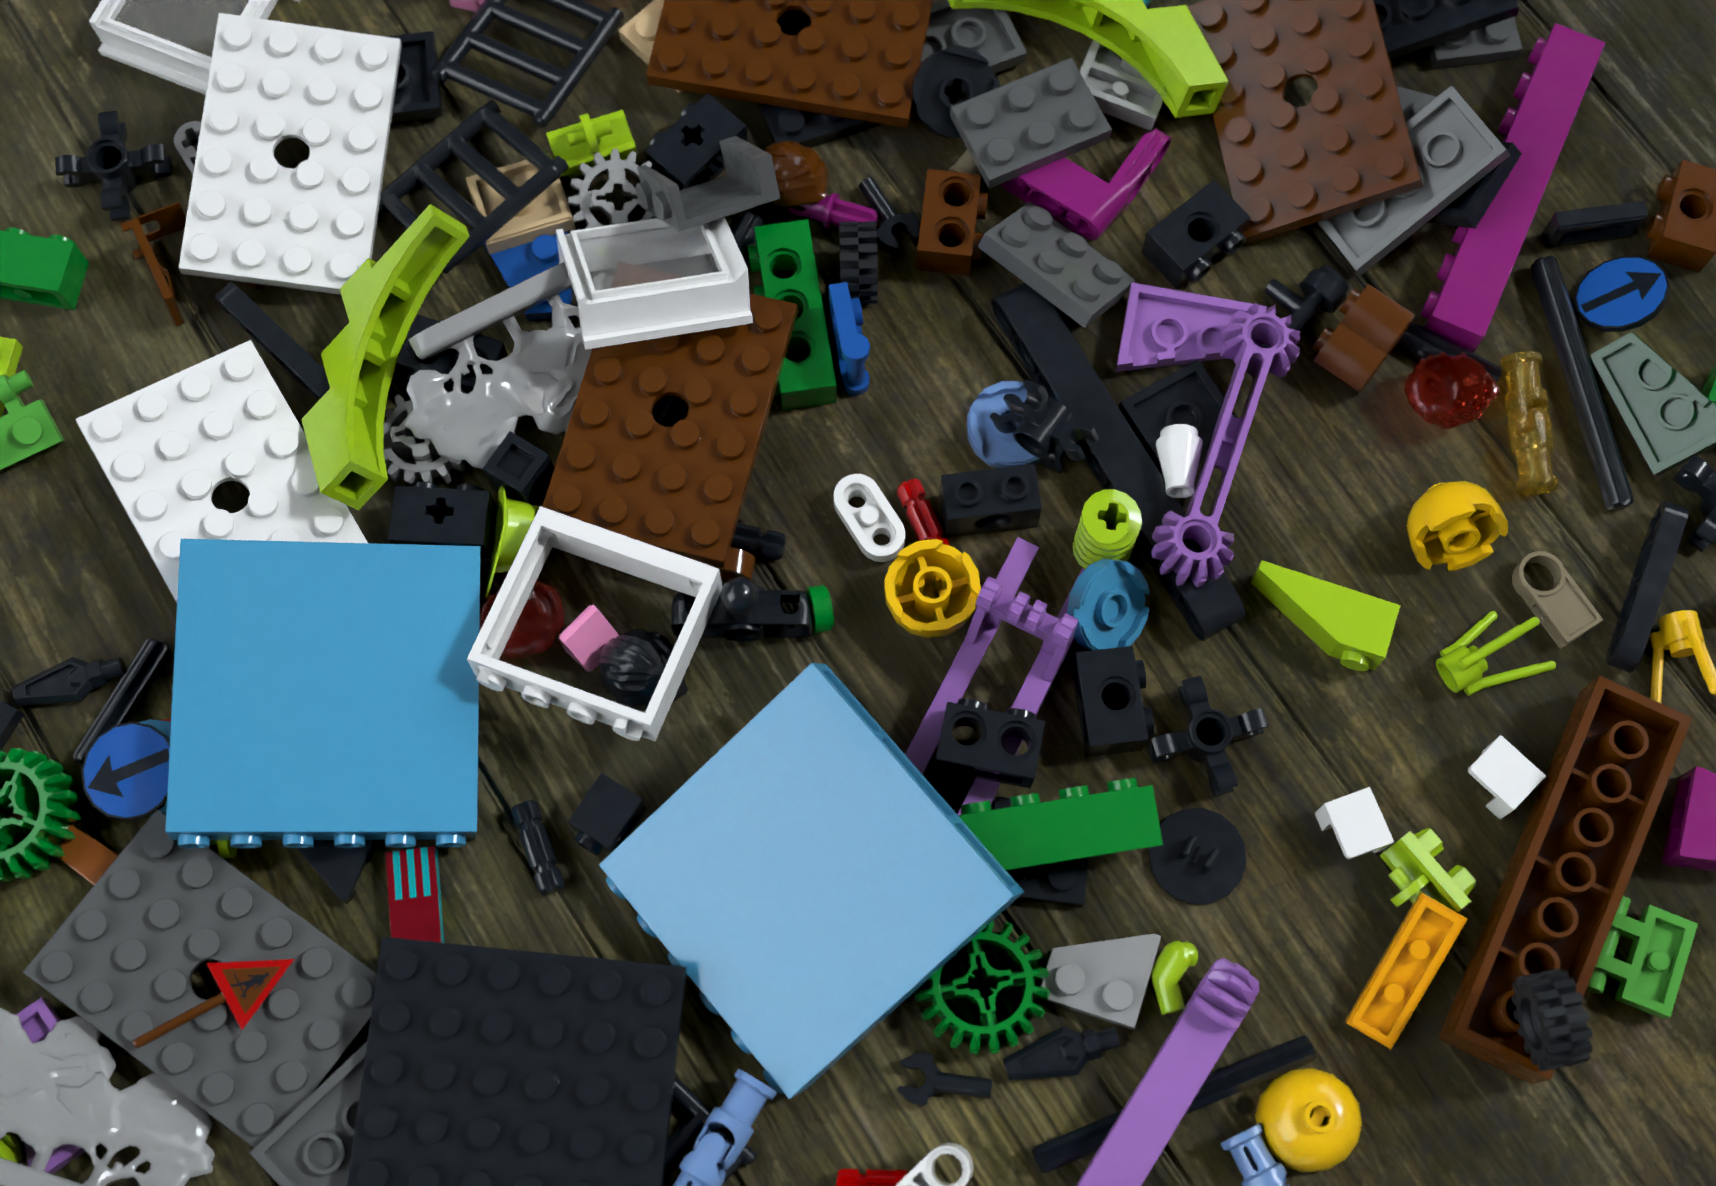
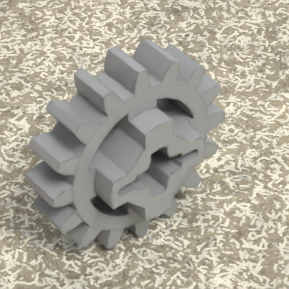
M612 149L610 160L607 161L604 160L599 152L595 153L593 156L595 167L591 168L589 165L582 163L579 166V170L585 178L583 180L572 179L570 186L579 191V195L568 198L569 205L579 206L580 211L572 217L574 223L585 220L588 224L585 229L604 226L593 217L589 209L600 210L609 219L610 225L628 223V215L631 211L642 208L636 188L625 177V171L640 180L637 170L639 166L635 164L636 152L632 151L626 160L620 159L618 149ZM647 161L642 165H647L651 168L652 163ZM607 171V183L600 190L588 191L589 185L594 178ZM613 188H619L621 196L632 199L623 204L621 211L615 210L614 203L603 200L604 197H609L612 194ZM646 210L640 221L658 217Z
M399 394L396 395L395 403L398 407L394 410L386 407V420L384 422V458L389 477L396 483L404 476V481L408 487H410L411 483L418 482V480L434 484V478L441 477L447 484L450 483L451 478L448 471L454 468L463 472L466 469L462 460H452L447 456L439 455L431 439H424V442L421 443L422 439L416 438L412 430L404 425L413 410L412 400L406 402ZM396 455H400L402 459L411 458L416 461V465L404 462Z

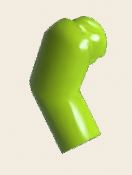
M1177 940L1166 945L1152 967L1150 976L1162 1015L1185 1009L1178 982L1190 966H1195L1198 961V951L1188 941L1181 942Z

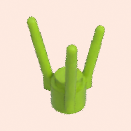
M1495 611L1489 612L1454 644L1440 651L1442 657L1436 660V667L1446 686L1454 693L1464 690L1470 696L1483 688L1554 670L1556 663L1554 661H1547L1486 677L1482 675L1483 672L1488 670L1485 657L1538 626L1540 623L1539 618H1530L1479 649L1474 645L1466 648L1497 619L1498 614Z

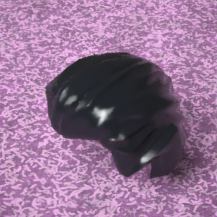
M639 628L612 638L608 644L603 646L601 653L598 655L600 658L598 664L600 666L602 687L606 688L607 693L612 694L617 702L635 710H647L674 646L662 634L658 632L649 633ZM684 677L673 702L688 691Z

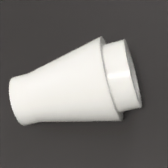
M1186 424L1169 425L1161 430L1160 438L1156 441V448L1165 480L1166 494L1173 498H1186L1194 494V482L1203 440L1198 436V430L1193 426Z

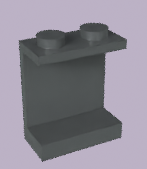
M737 136L720 141L726 176L679 191L678 184L647 165L637 167L640 183L636 184L637 196L644 210L649 211L679 232L780 199L772 155Z

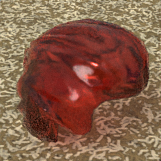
M1445 352L1436 356L1430 355L1428 359L1423 358L1415 366L1412 373L1408 374V379L1405 380L1404 386L1405 395L1413 411L1420 415L1427 423L1439 425L1442 429L1456 428L1459 425L1473 422L1500 395V389L1495 380L1480 363L1467 357L1466 354L1449 356Z
M536 581L502 654L511 658L525 659L535 654H542L552 646L555 636L565 624L562 599L560 598V593L552 585ZM501 587L494 594L488 595L486 602L482 605L480 629Z

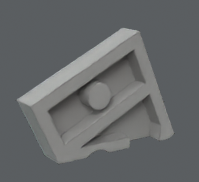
M1093 40L1080 73L1101 111L1151 131L1163 102L1162 97L1138 70L1125 60H1121L1110 49Z
M1147 934L1053 948L1046 966L1049 976L1042 980L1040 986L1049 989L1050 995L1043 1001L1133 1030L1137 1022L1161 936Z

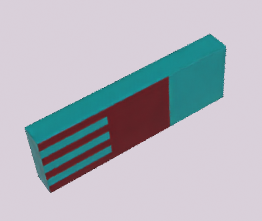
M435 846L385 852L391 938L445 943L438 849Z

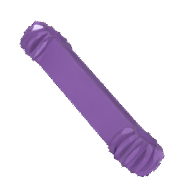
M1257 303L1250 306L1247 312L1239 309L1233 314L1230 323L1225 325L1221 332V340L1224 343L1220 348V357L1232 359L1236 366L1194 487V494L1191 496L1185 517L1173 511L1167 512L1162 519L1163 525L1157 526L1152 534V540L1157 544L1154 545L1151 551V558L1165 560L1159 569L1160 574H1168L1171 571L1177 573L1175 578L1177 586L1183 585L1187 577L1191 578L1196 588L1203 586L1207 577L1217 580L1224 572L1223 566L1229 565L1233 559L1234 552L1228 547L1234 541V533L1220 531L1217 525L1267 374L1270 373L1281 379V377L1288 373L1290 365L1295 363L1300 353V348L1296 345L1300 339V331L1289 329L1292 322L1291 315L1283 318L1276 316L1275 305L1269 307L1266 313H1263ZM1252 340L1263 342L1267 348L1257 346ZM1247 373L1252 376L1253 381L1241 417L1236 418L1232 415V411L1244 375ZM1217 468L1222 471L1208 516H1204L1200 512V506L1212 470ZM1190 539L1197 542L1202 552L1190 551L1184 545L1183 540Z
M1225 958L1215 961L1212 967L1209 968L1076 1186H1141L1259 993V982L1249 974L1250 972L1247 969Z

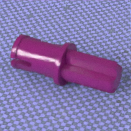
M833 193L831 196L826 195L824 200L813 204L787 207V213L822 222L823 226L828 229L832 225L839 227V222H877V214L874 209L840 200V195L837 193Z

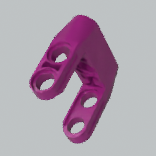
M1158 129L1145 133L1109 183L1064 157L999 184V186L1026 203L1032 202L1037 207L1045 209L1054 220L1078 235L1089 240H1097L1127 209L1162 160L1172 138Z

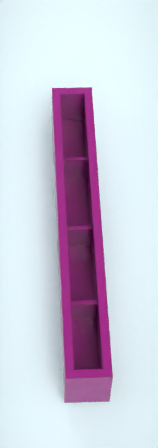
M1557 23L1554 24L1547 39L1537 38L1527 62L1534 64L1531 74L1523 72L1512 97L1519 99L1516 109L1508 107L1497 131L1504 135L1502 142H1513L1522 155L1476 229L1457 226L1451 241L1457 243L1458 247L1454 255L1449 253L1445 255L1436 275V279L1443 281L1438 293L1430 291L1420 313V316L1427 318L1424 328L1473 353L1483 340L1606 42Z

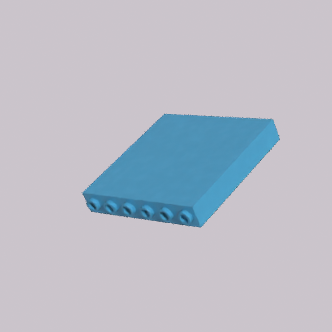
M180 538L165 830L169 839L178 840V847L192 849L210 847V840H231V847L259 848L262 847V840H283V847L287 848L313 847L314 840H334V846L340 848L364 847L365 840H385V846L392 848L416 846V840H436L437 847L457 848L466 846V840H475L477 834L479 682L476 680L477 676H475L467 657L478 637L480 629V546Z
M811 663L599 864L608 876L606 883L612 892L619 898L628 900L638 913L637 921L642 929L650 936L658 937L668 949L670 963L673 966L687 967V976L701 990L699 996L703 1004L712 1013L721 1015L733 1029L731 1036L737 1046L745 1053L755 1056L764 1068L763 1075L768 1084L780 1094L785 1093L789 1099L810 1087L1024 893L1021 887L827 664Z

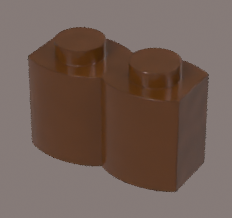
M1369 284L1362 292L1355 288L1350 293L1339 310L1345 315L1341 323L1335 330L1327 327L1312 347V350L1318 353L1313 360L1314 363L1359 394L1369 383L1415 318V314Z

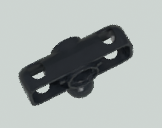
M731 578L723 585L701 638H725L731 641L749 642L761 638L810 637L813 635V611L808 592L802 590H764L763 587L755 585L748 578ZM682 592L676 593L672 602L671 628L673 634L678 637L689 615L688 603H694L696 597ZM782 603H799V609L794 614H786L782 611ZM785 625H797V626L790 628V627H787V626H785Z

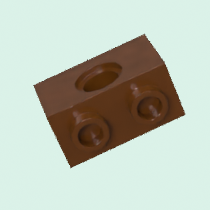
M1682 160L1672 175L1665 174L1658 186L1655 199L1661 201L1659 212H1655L1651 217L1645 237L1651 239L1647 257L1700 273L1716 254V169ZM1682 212L1687 213L1691 218L1685 216Z

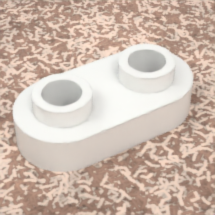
M851 474L841 479L834 490V507L862 553L869 559L877 562H886L896 558L905 544V528L876 482L863 474ZM853 497H861L866 503L862 507L855 508L848 502ZM878 534H885L890 538V542L880 546L874 543L873 538Z

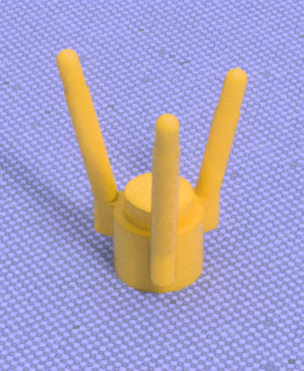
M1682 610L1660 617L1658 619L1660 631L1650 634L1653 648L1650 699L1661 703L1664 650H1670L1671 656L1675 658L1695 655L1708 690L1716 697V669L1706 648L1697 612Z

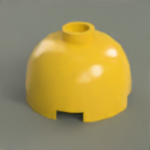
M1467 481L1444 482L1430 487L1414 503L1408 515L1407 531L1413 553L1417 561L1425 569L1430 570L1432 564L1437 565L1448 562V570L1456 571L1474 565L1490 556L1494 552L1490 544L1499 535L1506 537L1508 534V521L1499 504L1486 489Z
M938 539L917 541L901 549L897 554V558L889 566L884 580L886 605L896 623L910 634L924 638L946 637L961 629L975 612V604L981 591L979 571L971 557L966 552L962 554L955 547L945 545L942 540Z
M1314 1068L1291 1070L1274 1079L1259 1097L1255 1114L1256 1124L1261 1123L1264 1128L1261 1136L1270 1153L1284 1167L1302 1173L1326 1171L1345 1161L1358 1143L1362 1126L1359 1103L1350 1088L1333 1074Z

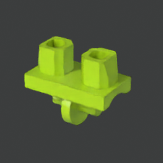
M623 110L590 119L589 114L585 113L579 115L580 123L546 133L554 159L560 156L569 165V169L560 177L566 175L569 178L581 176L582 173L579 170V166L582 163L589 165L591 168L595 167L593 156L598 152L605 161L610 160L612 149H618L620 159L626 160L632 151L637 154L636 145Z
M1426 828L1416 834L1409 831L1379 855L1393 871L1388 876L1401 890L1390 900L1396 907H1399L1408 899L1413 904L1421 891L1455 912H1459L1471 902L1467 896L1476 885V880L1465 867H1461L1458 864L1446 873L1434 859L1444 848L1443 842L1431 828Z

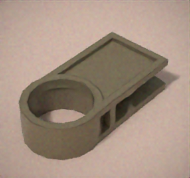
M1535 551L1528 554L1514 568L1512 584L1515 591L1522 597L1533 614L1539 618L1540 623L1559 649L1592 630L1603 621V618L1555 555L1546 551ZM1529 563H1539L1550 570L1554 579L1552 590L1539 591L1532 588L1525 580L1524 566Z

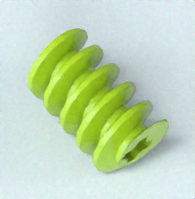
M1110 489L1092 494L1085 502L1072 544L1073 555L1082 568L1086 569L1090 564L1104 558L1128 562L1142 525L1141 511L1136 501L1124 492Z

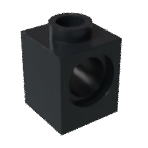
M509 431L483 467V471L491 487L497 492L501 486H504L507 498L535 505L549 486L554 467L549 454Z
M601 773L568 821L572 829L577 833L573 840L596 856L599 855L601 850L611 854L630 835L647 810V807L642 798Z

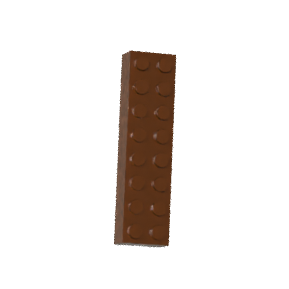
M1598 676L1580 691L1438 1038L1439 1040L1532 1085L1551 1080L1555 1069L1549 1071L1539 1070L1538 1065H1534L1531 1061V1053L1527 1054L1525 1051L1524 1037L1519 1036L1518 1028H1520L1519 1020H1515L1513 1012L1517 1010L1512 1002V994H1515L1512 988L1513 983L1520 976L1561 968V970L1567 971L1569 979L1573 978L1577 984L1576 993L1581 992L1582 997H1584L1693 719L1692 717L1602 676Z

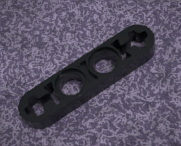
M229 282L213 296L226 314L317 401L330 389L325 369L233 282Z
M1664 500L1655 511L1607 651L1605 661L1607 665L1627 673H1632L1639 664L1646 648L1689 514L1687 508Z

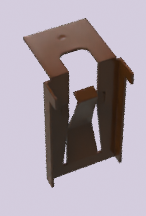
M180 202L120 224L123 232L133 230L141 247L132 251L135 259L145 256L176 326L185 322L177 306L173 282L169 272L158 262V258L154 256L152 245L149 242L185 229L186 217ZM154 220L158 221L159 229L147 234L144 233L141 227L142 224ZM164 275L168 278L169 286L164 278Z

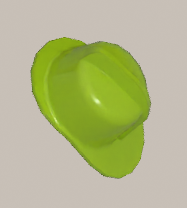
M504 486L499 488L497 495L495 544L486 579L484 598H487L494 574L509 572L540 507L506 498Z

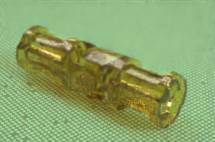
M1534 351L1515 352L1506 355L1501 359L1500 363L1503 372L1506 373L1508 394H1506L1504 400L1506 413L1508 414L1511 455L1517 458L1519 480L1515 485L1516 493L1527 496L1550 493L1556 490L1559 485L1558 477L1553 475L1550 453L1554 450V442L1548 414L1547 391L1541 387L1539 367L1542 366L1543 362L1542 354Z

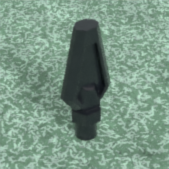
M71 657L13 686V700L17 706L82 702L94 687L107 685L111 679L122 677L127 668L121 657L108 661L98 659L90 663Z
M1061 1027L1003 1059L1009 1081L1075 1076L1079 1074L1089 1059L1103 1057L1102 1052L1121 1047L1115 1027L1095 1032L1094 1028L1082 1031V1034Z

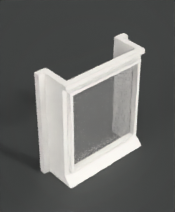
M101 0L89 23L102 42L98 49L101 55L206 95L219 13L267 20L278 0Z
M725 217L680 232L659 218L571 231V234L565 235L563 229L556 230L559 264L565 262L578 302L581 335L585 350L753 323L750 311L748 267Z

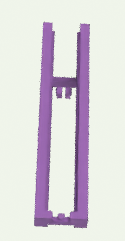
M1017 537L997 578L994 579L989 576L978 595L975 604L977 609L965 640L905 754L922 775L939 745L947 702L957 703L958 699L963 698L1002 620L1043 640L1041 650L1011 707L1028 710L1034 713L1035 717L1075 640L1074 633L1079 619L1067 614L1070 593L1057 618L1046 613V603L1036 600L1035 604L1031 606L1029 605L1030 596L1021 591L1015 597L1039 550V547ZM1081 569L1078 577L1083 573L1085 569ZM1008 736L1001 741V745L1008 754L1016 756L1024 740L1018 736ZM975 778L963 804L990 800L992 805L1002 783ZM960 808V810H959V812H958L957 815H962V814H961V808Z

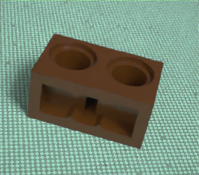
M927 169L916 270L970 276L971 260H981L982 250L978 248V245L984 233L975 232L976 219L985 220L988 193L979 192L980 174ZM956 199L962 201L965 204L959 207H954L947 204L946 202L949 200ZM952 239L958 241L960 245L957 247H946L941 242Z

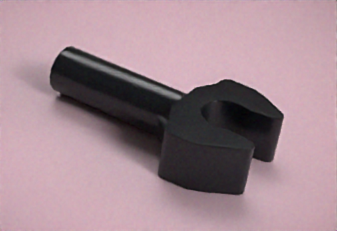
M868 177L860 182L859 189L872 209L876 211L877 217L881 221L880 228L876 230L877 244L880 249L893 256H898L899 244L892 235L896 231L905 232L913 245L917 246L919 241V220L915 213H896L873 177Z
M928 1053L913 1054L901 1060V1067L910 1070H920L926 1078L925 1084L920 1088H913L911 1086H899L897 1088V1093L912 1105L925 1106L928 1099L938 1092L990 1099L993 1079L941 1072L933 1064V1056Z

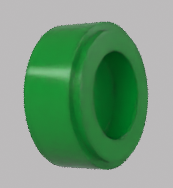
M824 584L806 587L805 591L808 592L812 604L813 633L831 631L834 627V616L828 588Z

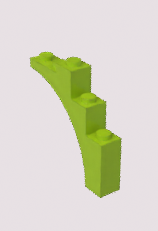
M948 0L952 9L987 8L1019 12L1053 21L1086 35L1112 50L1138 70L1160 94L1175 118L1214 113L1229 82L1187 5L1147 9L1143 0Z
M431 204L378 262L367 258L340 288L349 323L321 353L330 389L301 419L320 493L358 511L388 480L384 458V418L394 369L410 326L427 293L447 263L470 237L466 225Z

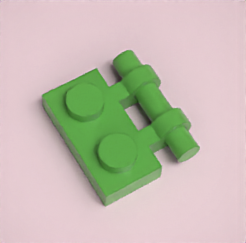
M25 370L10 377L6 374L0 376V402L2 401L9 413L0 417V471L65 441L43 399L24 406L19 393L34 387L30 376Z
M1623 896L1586 990L1602 994L1607 977H1611L1620 981L1615 998L1616 1001L1661 1019L1669 1018L1672 1014L1698 923L1652 905L1643 907L1639 921L1626 916L1631 900ZM1620 935L1633 940L1627 962L1613 958Z

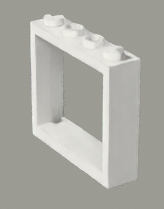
M540 506L467 660L475 676H477L476 680L487 688L503 691L507 687L521 692L523 699L536 706L548 708L551 703L565 708L569 716L580 722L594 724L595 720L609 724L613 726L612 730L624 738L639 741L642 736L656 741L723 588L720 570ZM552 547L696 597L645 713L499 660Z

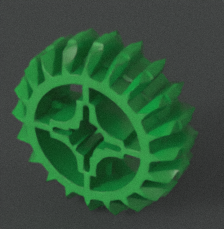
M11 748L9 753L0 751V881L3 882L14 881L15 877L20 879L32 878L34 869L40 871L50 870L49 856H65L60 846L62 840L76 838L73 832L68 830L70 822L82 819L77 812L71 810V807L81 800L77 793L70 791L75 781L71 776L63 773L64 768L59 762L48 759L45 754L37 751L28 752L21 748ZM13 809V812L22 815L23 819L18 820L12 817L9 819V816L3 814L2 810L11 811Z
M993 920L983 929V932L977 934L961 949H967L968 973L964 977L952 980V983L940 985V974L945 966L944 964L923 983L929 985V989L920 990L915 993L914 997L917 1003L931 1001L933 1005L922 1012V1020L924 1022L931 1021L937 1016L941 1019V1022L933 1031L935 1037L940 1038L943 1036L948 1028L955 1032L950 1042V1047L953 1049H957L960 1046L963 1036L971 1038L969 1053L972 1055L978 1054L980 1040L987 1039L990 1054H997L999 1052V1036H1003L1006 1044L1010 1048H1014L1018 1045V1038L1013 1031L1015 1027L1027 1036L1031 1035L1034 1031V1027L1025 1018V1015L1027 1014L1037 1019H1041L1044 1016L1045 1010L1033 1003L1032 1000H1045L1049 997V989L1035 986L1034 982L1042 981L1049 976L1048 969L1038 968L1032 970L1031 964L1036 963L1042 957V953L1039 949L1033 950L1026 955L1021 951L1030 939L1026 933L1020 935L1015 943L1010 941L1008 937L1012 932L1013 925L1009 922L1004 924L1000 935L992 933ZM982 946L996 949L1005 954L1014 963L1018 971L1011 972V970L992 968L987 962ZM977 963L983 979L987 982L993 981V983H997L995 989H989L987 993L989 997L985 1003L978 990L966 988L968 982L973 983L975 980L974 975L977 971ZM1022 986V998L1017 1011L1007 1020L997 1024L995 1016L996 996L1005 991H1010L1011 988ZM953 999V1001L965 1000L970 1002L976 1008L982 1026L966 1023L956 1017L949 1010L944 1000Z

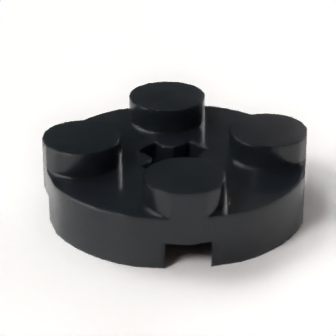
M959 46L949 47L928 55L918 66L913 77L912 105L914 117L923 123L929 131L938 136L961 138L950 117L951 107L954 105L949 103V97L945 95V87L952 86L954 80L960 82V89L966 92L965 100H957L955 105L1000 87L998 77L994 76L992 68L988 65V60L973 49Z

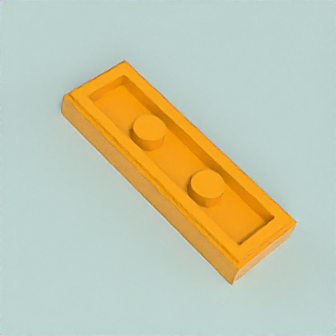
M1420 891L1345 1022L1387 1048L1392 1049L1462 930L1467 918Z

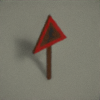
M294 959L207 963L222 993L137 1037L133 1041V1046L141 1048L226 1001L241 1030H243Z

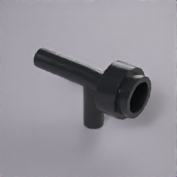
M1323 265L1319 269H1312L1300 282V288L1306 295L1304 299L1276 279L1269 282L1264 294L1291 312L1289 316L1291 315L1292 322L1289 329L1300 331L1319 309L1328 313H1334L1346 300V292L1349 290V286L1339 273ZM1263 343L1261 348H1267V346Z

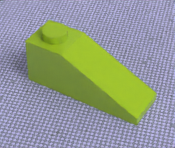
M1261 560L1253 574L1251 584L1327 655L1341 659L1340 663L1343 666L1356 671L1375 670L1386 658L1400 605Z

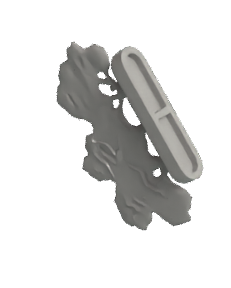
M565 262L461 311L409 339L413 350L420 359L433 357L449 348L456 349L459 352L458 360L449 374H441L436 370H419L410 376L406 390L412 400L413 410L404 425L412 430L416 438L431 439L439 455L447 456L452 460H466L473 467L483 469L509 431L515 434L514 430L520 416H533L538 429L556 435L563 431L566 432L592 349L585 350L581 327L575 328L568 316L572 315L579 317L578 306L563 303L559 297V294L572 288ZM600 275L593 281L595 291L612 288L614 278ZM548 301L552 307V327L548 330H531L529 332L521 330L515 316ZM503 322L515 342L513 352L498 361L479 357L473 344L474 336ZM470 364L473 365L476 374V383L473 391L469 394H464L461 391V373L463 375L470 373L467 365ZM480 365H488L492 368L493 374H482ZM452 378L454 382L453 391L447 392L444 389V382Z
M0 1008V1139L8 1132L17 1133L36 1152L30 1167L0 1158V1186H105L112 1181L135 1177L139 1182V1186H185L190 1178L212 1173L213 1171L212 1161L215 1154L205 1143L213 1123L209 1118L208 1112L156 1073L140 1079L135 1085L123 1090L113 1087L109 1079L116 1068V1063L109 1049L99 1045L100 1031L81 1016L56 1022L54 1029L48 1033L43 1041L32 1043L21 1026L19 1016ZM99 1143L108 1150L102 1159H99L96 1155V1146ZM63 1144H72L87 1151L92 1159L94 1170L84 1184L44 1172L55 1148ZM136 1146L140 1150V1155L125 1167L119 1162H115L113 1169H109L107 1166L114 1154L123 1148ZM145 1161L151 1163L150 1170L146 1174L135 1172L137 1166Z

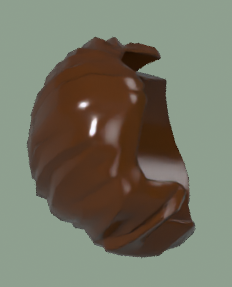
M781 141L764 149V151L772 155L780 199L771 201L774 206L791 207L813 204L826 198L828 170L813 148L804 147L795 141Z

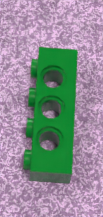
M805 219L754 227L756 244L747 246L751 272L760 271L762 285L754 286L755 295L797 304L798 312L801 314L794 324L774 396L780 395L782 411L837 403L836 381L809 221ZM782 270L794 273L792 277L787 279H780L774 276ZM794 352H803L809 356L802 362H792L787 359Z

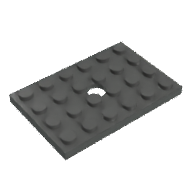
M156 810L23 973L255 1148L323 1084L370 1023L377 973L209 847L197 849L178 847V840H170L165 832L166 815ZM294 959L243 1030H241L226 1001L141 1048L133 1046V1041L137 1037L207 1001L198 997L191 986L192 974L199 964L208 960L239 962Z

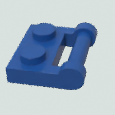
M847 282L829 285L830 327L842 386L848 394L859 396L864 394L869 388V374L865 369V361L870 355V343L862 335L863 315L859 297L850 298Z

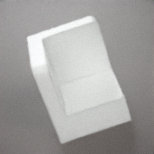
M1501 735L1482 751L1481 756L1468 769L1469 774L1494 796L1486 807L1499 819L1514 811L1546 776Z
M1370 787L1324 803L1314 813L1322 831L1330 828L1333 829L1343 854L1347 859H1352L1371 851L1373 853L1380 852L1394 842Z

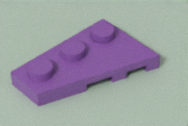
M1131 283L1115 372L1187 364L1198 359L1200 362L1228 359L1220 357V348L1224 343L1221 340V332L1224 326L1230 323V319L1239 309L1247 312L1249 307L1254 304ZM1258 305L1263 313H1266L1267 306ZM1252 340L1257 346L1261 347V341Z

